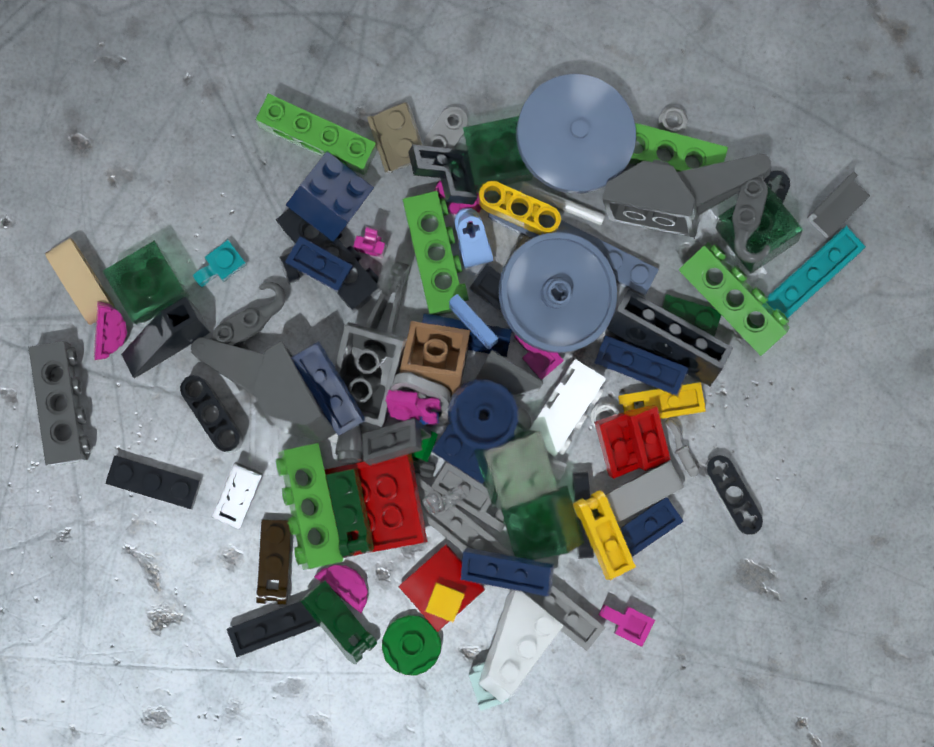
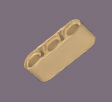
M72 238L67 239L45 253L52 268L89 325L96 322L97 301L108 303L115 307Z

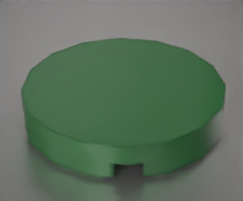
M406 615L396 619L388 626L382 640V652L385 661L393 670L404 675L416 676L427 672L436 664L441 653V638L439 632L436 631L427 619L416 615Z

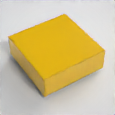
M436 583L425 612L454 622L465 594Z

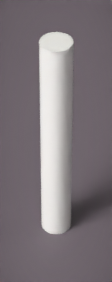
M523 182L520 192L600 226L602 225L605 214Z

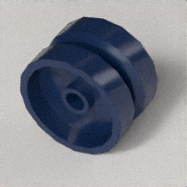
M474 379L462 384L452 394L448 405V421L453 432L465 444L477 449H492L504 444L513 435L518 423V407L514 397L503 386L487 379ZM481 409L488 410L486 412L488 417L485 420L478 417Z

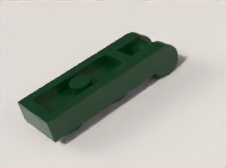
M358 468L326 475L340 540L339 551L341 556L344 558L354 555V552L359 551L363 554L372 552L374 544ZM358 530L359 538L353 540L351 531Z
M325 580L317 584L300 600L352 664L356 665L363 658L362 654L366 650L371 651L377 645L375 637L365 630ZM353 635L359 641L354 646L348 641Z

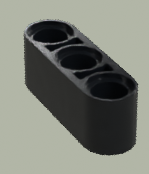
M197 375L186 377L180 385L181 395L214 446L226 453L238 451L243 444L242 433L210 384ZM194 382H200L203 387V391L198 397H191L189 394V387ZM211 406H216L219 411L218 419L214 422H208L205 419V411ZM227 431H232L235 435V442L230 447H224L221 443L222 434Z

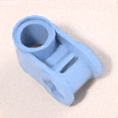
M472 208L459 210L454 221L464 268L492 262L493 255L479 213ZM472 221V227L467 229V222Z

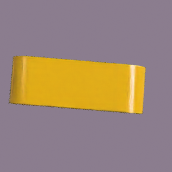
M496 181L486 182L480 188L479 205L486 212L538 235L555 233L558 230L561 216L559 211L553 206ZM492 190L499 193L501 198L497 203L493 204L488 203L484 199L485 193ZM515 203H523L528 211L526 214L518 216L512 212L511 207ZM550 215L554 219V226L551 228L542 227L538 220L539 217Z

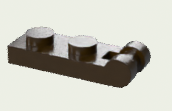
M261 519L258 584L256 591V603L266 604V601H277L278 605H287L292 536L288 520ZM268 580H279L278 589H268Z

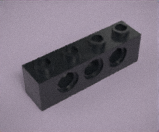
M290 208L276 219L278 225L294 244H296L301 236L324 250L328 247H335L339 250L338 258L352 265V269L358 272L357 280L353 283L344 282L337 293L353 313L358 311L381 291L377 285L379 277L370 267L365 271L358 262L362 259L358 252L351 245L346 248L339 240L343 236L341 233L334 242L320 231L315 238H307L304 236V230L311 224Z
M629 289L606 328L649 353L689 368L688 375L710 387L724 368L733 350V347Z

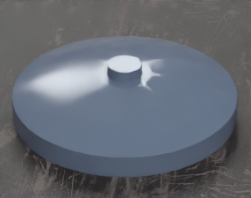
M566 74L544 82L528 97L519 114L516 139L524 164L540 182L557 191L582 194L605 187L607 182L622 173L628 165L635 148L636 128L627 102L611 85L589 75Z
M547 233L522 244L507 260L499 282V302L507 324L522 341L542 351L564 353L589 345L606 330L616 308L617 284L608 260L592 243L569 233Z

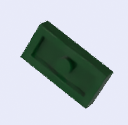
M665 294L661 308L715 337L721 314L716 309Z

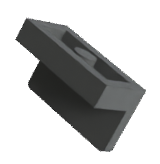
M852 172L807 218L827 239L870 197L854 181L858 176L855 172Z
M413 418L362 434L363 461L368 465L420 451L422 450V440L432 437L431 430Z

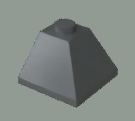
M491 351L475 378L487 379L503 386L514 398L536 393L544 383Z

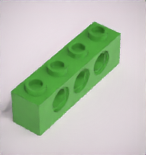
M269 93L255 119L259 128L322 157L328 151L348 168L364 176L377 152L376 142Z
M635 123L636 142L642 145L643 152L639 154L633 153L628 164L635 166L642 161L653 162V160H660L657 156V150L666 149L670 152L671 160L665 162L673 166L677 172L693 169L688 167L685 162V158L688 156L696 157L700 164L699 167L725 162L728 150L726 146Z
M437 191L403 198V205L429 314L442 315L453 312L449 308V300L456 294L463 301H469L465 283L459 284L457 273L462 272L459 256H453L450 244H455L452 227H446L443 217L448 215L445 198L439 199ZM429 218L436 220L438 223L437 229L433 232L423 230L421 225L424 220ZM433 247H440L444 250L445 256L438 261L432 260L428 256L429 250ZM446 275L452 280V284L447 289H439L435 285L436 278Z
M708 242L679 271L754 350L762 356L790 329L787 325L789 320L779 309L774 311L766 303L768 298L758 287L753 289L745 281L748 277L738 266L732 267L725 260L727 255L717 244L712 246ZM711 268H718L722 271V282H714L710 279L709 270ZM730 291H741L744 295V302L740 304L732 302L729 297ZM754 311L762 313L765 323L762 325L753 324L750 320V313Z
M319 443L279 452V458L276 459V468L278 475L283 476L285 488H282V497L284 504L290 507L292 517L288 518V525L291 534L296 535L298 547L294 548L297 564H302L303 570L343 562V557L339 551V536ZM298 470L304 471L308 476V482L305 486L299 485L295 480V474ZM305 499L310 500L314 505V511L310 516L304 514L301 509L302 502ZM312 528L320 533V541L317 545L311 544L308 540V532Z

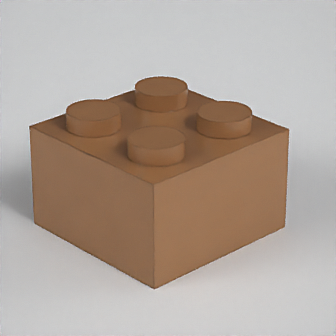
M411 321L400 373L411 372L428 381L442 384L450 391L452 397V394L462 384L468 354L470 330Z

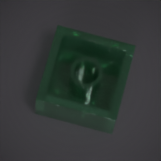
M519 116L463 127V140L476 192L480 191L483 184L489 181L510 185L532 180L533 174L524 164L517 146L516 127Z
M766 184L768 195L760 225L749 237L746 244V250L751 254H758L763 251L766 245H769L770 251L763 260L749 263L743 261L736 254L734 249L736 236L733 224L736 204L718 216L715 227L750 274L798 243L803 232L802 227L768 184Z
M152 241L102 271L131 321L138 326L154 318L160 311L186 296L188 298L190 296L163 249L156 241Z
M526 430L511 436L504 444L495 448L474 450L492 507L506 510L559 489L540 431Z
M568 486L517 495L500 505L515 557L535 560L564 555L584 544Z

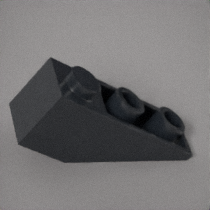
M185 296L160 311L121 355L132 377L135 379L188 347L196 339L203 338L211 332L199 310Z

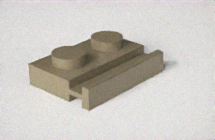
M405 102L382 111L373 117H367L385 173L390 174L392 171L410 166L411 162L408 151L413 144L422 145L409 104Z

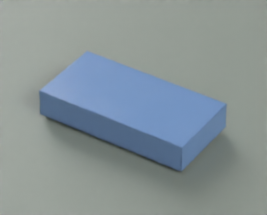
M458 294L449 300V308L487 349H491L497 343L498 337Z

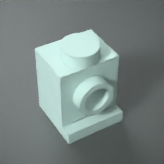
M485 662L474 665V671L469 673L480 711L502 704L478 684Z

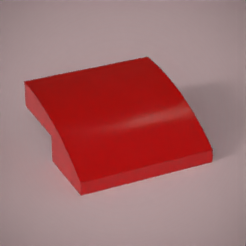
M656 405L625 411L594 422L608 476L613 479L638 468L646 471L671 460Z
M447 544L398 586L437 632L450 621L425 612L436 583L465 594L457 615L486 589L480 583L461 580L462 561Z

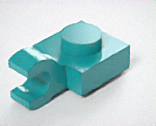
M227 240L204 257L209 265L198 270L192 276L202 288L217 276H219L222 282L226 281L247 264L229 240Z

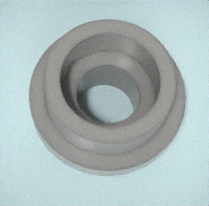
M678 107L664 109L658 118L659 129L676 134H682L688 123L685 112ZM675 118L678 124L675 127H671L668 125L667 120Z

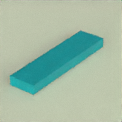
M845 226L769 294L766 303L774 311L779 309L789 318L861 253L866 246Z

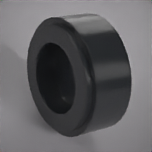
M288 253L280 256L279 260L287 282L290 285L298 282L300 276L298 270L285 263L289 256Z

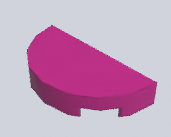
M97 301L94 359L101 360L110 357V354L123 346L127 330L125 320L118 309L108 303Z
M333 565L322 569L314 576L320 582L325 580L339 597L362 613L367 603L368 590L364 579L356 570L345 565Z

